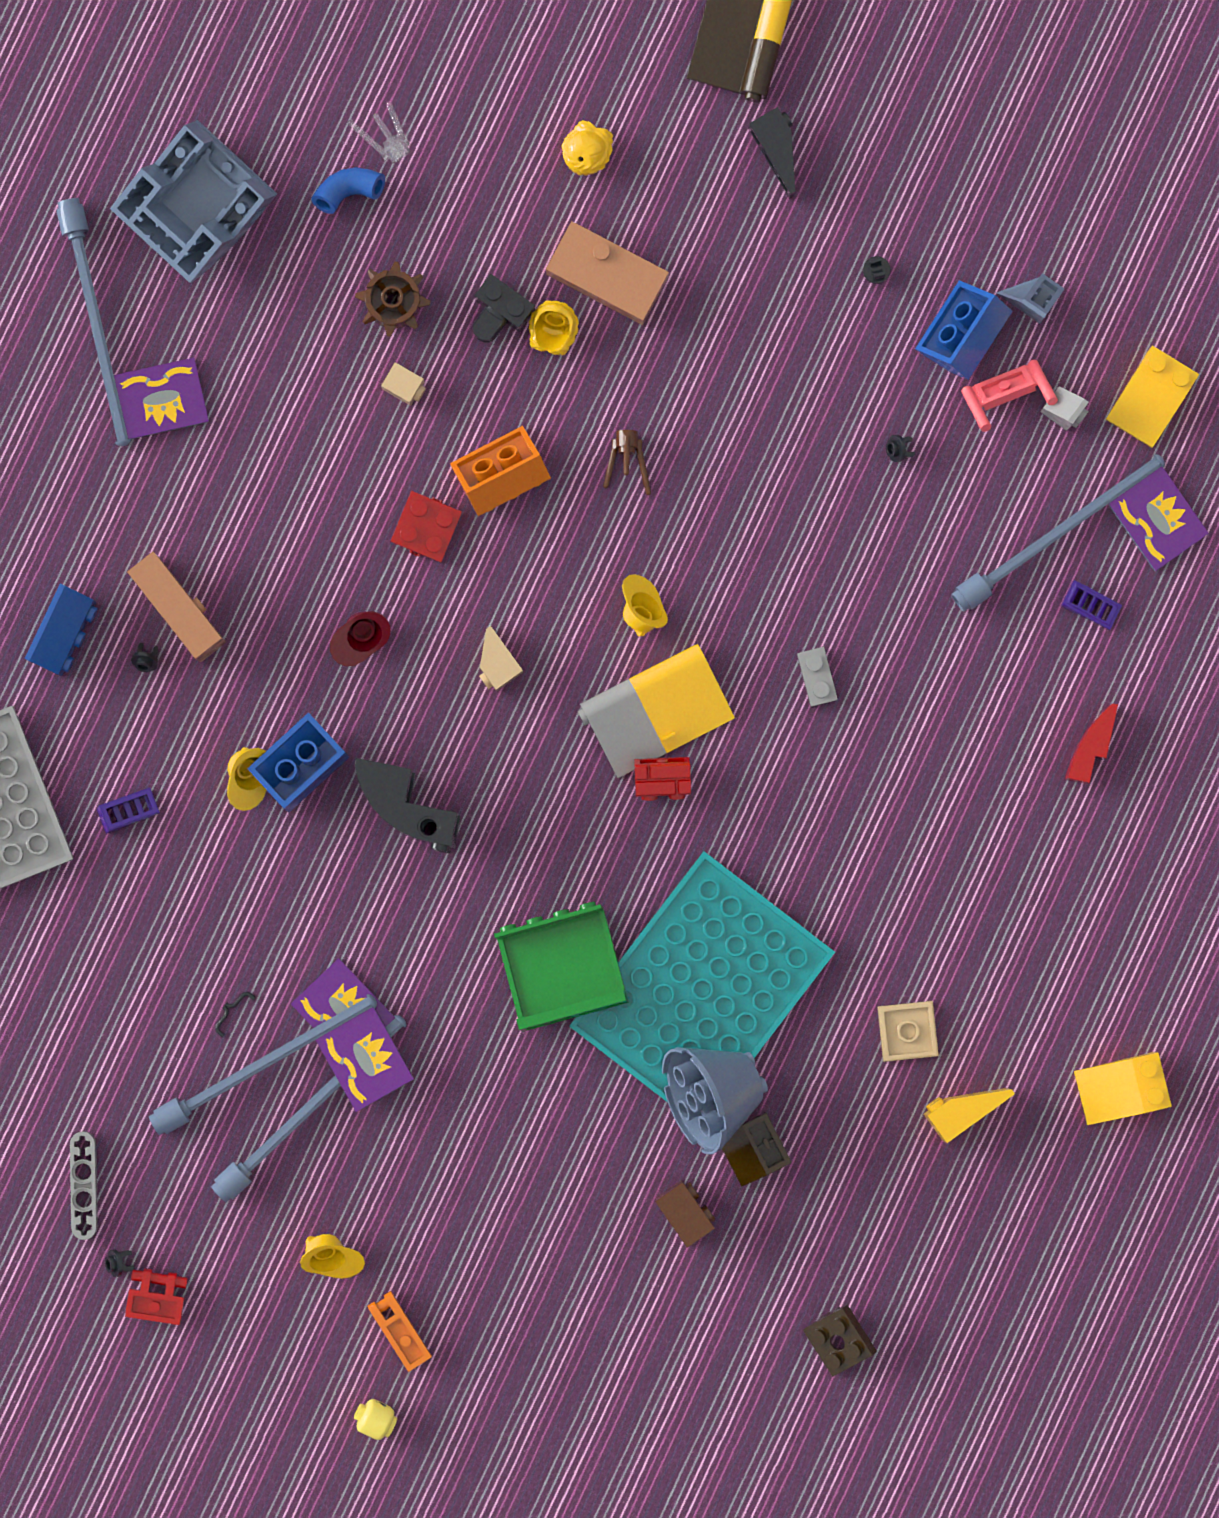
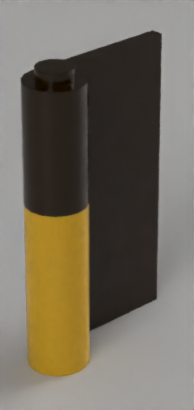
M706 0L686 79L745 95L744 99L755 103H760L761 99H767L792 0Z

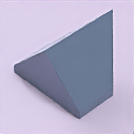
M1042 273L1038 278L996 292V294L1040 324L1064 291V288Z

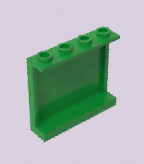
M595 902L585 903L579 906L580 910L571 913L569 909L560 910L553 913V918L545 920L542 917L531 918L526 921L527 925L516 927V924L506 925L500 928L501 932L494 934L500 947L518 1016L516 1020L520 1031H529L629 1003L606 914L601 904L596 905Z

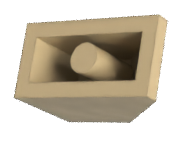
M490 626L486 629L480 664L483 674L479 677L488 689L494 687L498 691L522 674L523 670Z

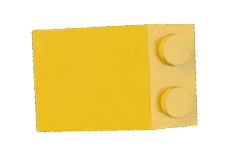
M1152 345L1105 420L1153 448L1199 374Z
M1151 1052L1074 1071L1087 1125L1172 1107L1158 1052Z
M1003 1088L947 1097L945 1099L938 1097L926 1106L928 1111L924 1115L940 1138L948 1143L1015 1093L1012 1089Z

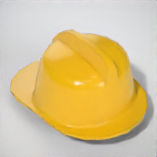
M636 574L627 576L622 584L626 600L623 610L625 622L635 630L639 637L644 636L654 628L664 627L667 624L668 617L655 586L643 576Z
M243 747L230 758L227 768L229 774L227 796L234 808L242 811L251 810L263 800L266 789L247 768L262 756L266 750Z
M322 1234L316 1237H307L305 1254L302 1256L300 1264L301 1268L306 1272L342 1279L357 1275L363 1269L365 1261L358 1251L344 1247L336 1236Z

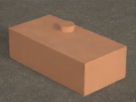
M573 221L568 226L546 268V275L641 325L644 324L669 276L668 271Z
M154 551L127 571L193 657L200 663L226 643L203 613L207 610L197 597L194 599L190 597Z

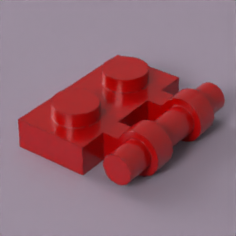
M144 1268V1271L133 1270L131 1280L141 1282L140 1290L129 1289L125 1317L180 1325L185 1297L176 1296L174 1292L175 1287L186 1289L188 1278L179 1277L177 1273L169 1272L168 1275L154 1273L152 1269ZM151 1283L165 1285V1294L151 1292Z

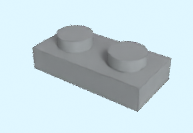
M824 647L797 653L810 707L837 701Z

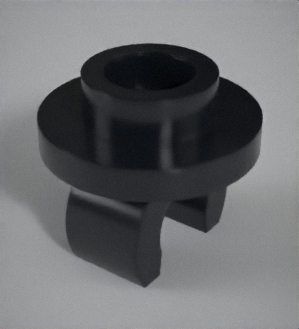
M871 257L864 264V277L870 283L881 284L890 275V265L883 257Z
M892 435L886 444V453L893 462H901L903 459L915 455V452L906 451L905 443L913 441V438L909 436L902 438L900 435Z
M140 643L137 647V652L132 655V664L141 672L156 670L159 664L157 659L158 646H154L151 653L143 652L144 643Z
M116 1249L110 1250L108 1256L105 1257L107 1272L111 1273L113 1277H120L122 1272L134 1270V1265L125 1266L123 1264V1258L132 1255V1251L118 1252Z

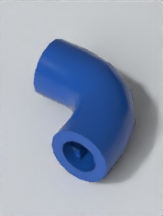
M358 167L342 169L330 175L317 188L311 197V201L320 211L333 214L340 203L351 195H362L376 200L383 192L385 175Z

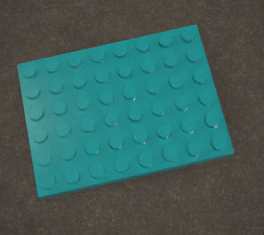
M703 851L618 962L629 1003L576 1017L569 1027L668 1102L664 1087L668 1085L667 1073H662V1063L665 1054L669 1050L683 1047L741 1053L750 1052L755 1058L834 955L835 951Z

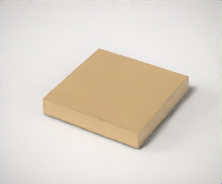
M933 1001L877 1007L883 1062L939 1056Z

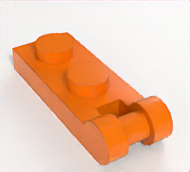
M392 1291L386 1293L384 1299L376 1303L374 1301L367 1305L408 1372L432 1357ZM391 1307L394 1315L386 1320L382 1312Z

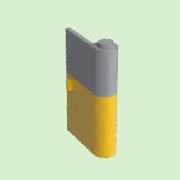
M698 644L580 703L582 709L577 711L583 724L591 725L617 778L635 770L634 759L658 758L735 718Z

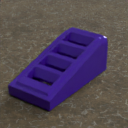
M1074 580L1062 601L1061 607L1110 630L1122 605ZM1080 591L1083 594L1078 604L1075 605L1072 602L1077 592ZM1087 597H1092L1087 610L1082 609ZM1097 601H1100L1102 604L1095 616L1092 614V611ZM1108 605L1112 609L1105 621L1101 617Z
M150 787L97 807V812L106 834L160 813ZM141 797L145 799L149 810L147 812H144L139 800ZM131 801L134 802L138 815L136 816L133 815L129 805ZM123 805L127 819L124 820L118 808ZM111 809L116 819V823L113 824L108 814V810Z

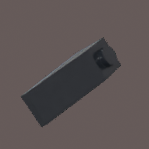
M777 107L749 123L748 129L790 199L795 195L792 132L790 129L793 124L787 113H781Z

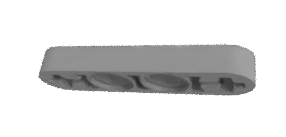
M82 1131L73 1135L70 1141L71 1229L75 1237L86 1240L93 1237L98 1229L96 1139L93 1134ZM81 1136H85V1140L91 1143L90 1146L85 1148V1156L91 1154V1160H75V1155L81 1156V1147L76 1146V1141L81 1140ZM82 1163L89 1165L91 1168V1175L85 1180L80 1179L76 1175V1168ZM82 1191L88 1192L92 1197V1202L88 1207H81L77 1203V1195ZM76 1210L80 1212L92 1210V1216L86 1215L87 1224H92V1229L87 1231V1235H83V1231L77 1228V1225L82 1223L83 1216H77Z

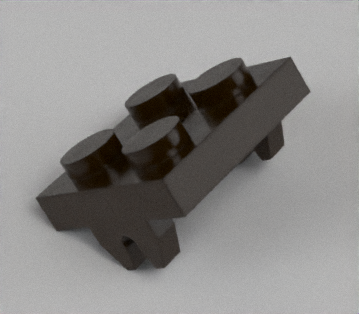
M848 1304L841 1308L840 1306L803 1329L832 1377L873 1356L877 1352ZM833 1335H839L843 1338L845 1342L843 1349H837L832 1345L831 1338Z

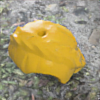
M580 121L574 130L564 138L562 144L563 158L569 169L579 176L591 175L604 169L612 153L613 134L605 128H596L589 121Z
M545 301L531 313V319L529 320L531 348L541 352L548 351L553 355H565L569 351V347L574 343L575 336L578 333L579 321L578 317L574 314V310L566 303L559 301Z

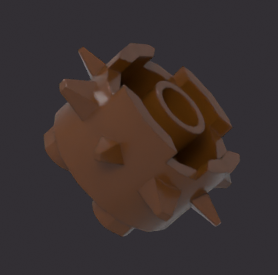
M394 261L390 271L384 270L377 273L369 269L367 272L370 282L367 284V290L355 293V298L365 302L368 310L362 322L364 324L373 321L377 322L380 326L385 327L387 337H391L396 328H402L406 325L417 329L418 325L415 317L418 315L419 309L429 306L431 303L430 300L420 296L418 285L423 276L419 274L410 277L401 271L399 262ZM392 294L394 297L399 295L397 298L398 303L395 305L392 303L390 305L387 304L389 302L388 295Z

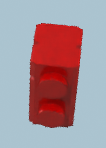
M689 757L634 759L636 797L641 796L642 800L653 801L657 800L658 796L669 795V799L680 800L684 799L685 795H691Z

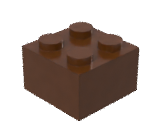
M680 1180L656 1197L655 1202L688 1248L715 1229L712 1222L716 1219L706 1205L700 1207L696 1201L700 1196L692 1184L689 1182L685 1185Z

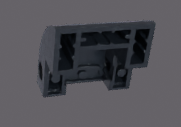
M356 758L355 768L362 791L372 808L383 820L401 833L417 841L431 844V848L434 851L450 854L451 849H456L461 816H458L456 812L411 804L416 773H413L412 769ZM429 823H436V832H431L430 836H427L425 834V827Z

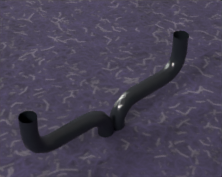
M244 992L233 1004L227 1002L222 1008L225 1013L215 1025V1030L221 1037L225 1034L220 1031L219 1026L229 1014L228 1008L236 1007L245 996L254 1000L256 997L253 994Z

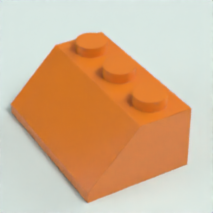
M523 426L450 463L477 516L489 512L495 507L551 479L539 452Z

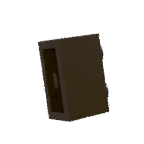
M766 1112L743 1123L722 1148L741 1187L792 1163Z

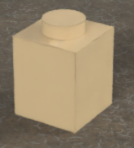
M394 363L381 385L382 390L410 406L414 400L419 402L426 390L423 386L425 383L423 378L397 363Z

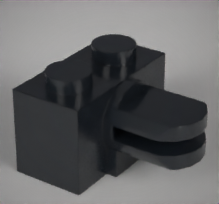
M490 273L474 295L475 301L481 304L484 309L473 323V333L479 341L485 343L492 342L506 324L520 333L531 318V313L535 311V305Z

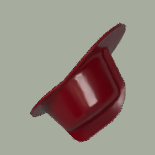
M374 611L359 612L352 615L332 636L330 641L332 658L343 666H355L366 660L387 643L391 633L388 620L382 614Z

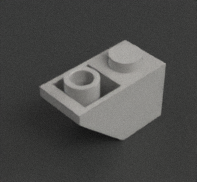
M1059 386L1054 392L1058 399L1057 403L1054 405L1046 403L1040 412L1067 431L1071 426L1076 428L1089 412L1085 409L1089 402Z

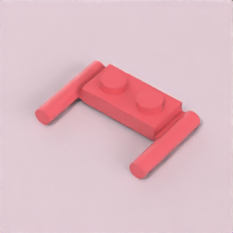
M1031 360L1026 366L1023 365L975 384L973 387L965 386L961 390L982 432L991 429V424L982 407L986 411L1036 391L1035 386L1037 385L1048 405H1054L1058 401L1037 360Z

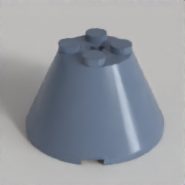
M676 1047L669 1050L663 1058L662 1073H667L668 1085L664 1087V1091L671 1112L688 1141L692 1145L698 1143L704 1148L701 1150L704 1154L719 1152L762 1102L763 1093L768 1091L767 1083L763 1077L759 1076L755 1067L754 1057L750 1052L741 1053Z

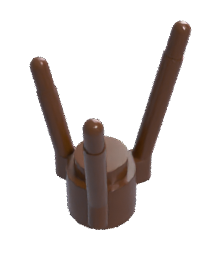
M616 431V439H612V450L603 487L608 488L617 451L619 450V454L623 455L624 475L627 476L629 474L630 455L635 454L636 450L646 495H650V483L642 451V440L638 439V431Z

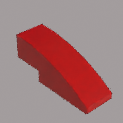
M1110 704L1086 730L1072 756L1065 777L1066 780L1084 784L1090 783L1095 758L1102 760L1107 758L1118 704Z

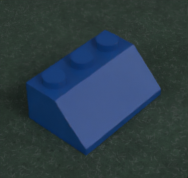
M959 280L915 349L949 372L969 380L1013 311L996 295Z
M60 583L25 659L59 676H62L64 672L68 673L74 662V658L71 657L75 647L80 648L85 639L86 633L83 630L87 622L92 623L96 616L98 608L95 605L97 602Z
M308 712L247 769L289 813L340 767L349 756Z

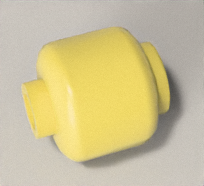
M376 1399L369 1400L365 1405L360 1404L354 1415V1419L358 1420L357 1430L375 1440H381L384 1436L388 1438L397 1422V1417L394 1416V1409Z

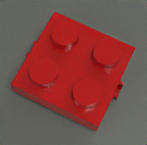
M411 491L390 542L410 550V554L418 557L423 555L441 563L462 511L442 504L441 500L434 497L430 499Z

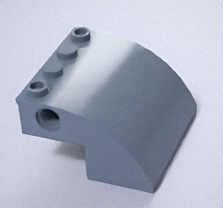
M196 120L182 127L154 164L140 169L110 209L189 283H192L235 245L264 212L277 193L200 121Z

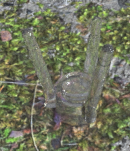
M387 102L386 105L399 138L397 135H391L377 113L373 115L387 138L383 143L385 149L352 120L348 121V125L377 150L385 161L390 159L394 164L411 152L408 148L410 143L404 135L391 102Z

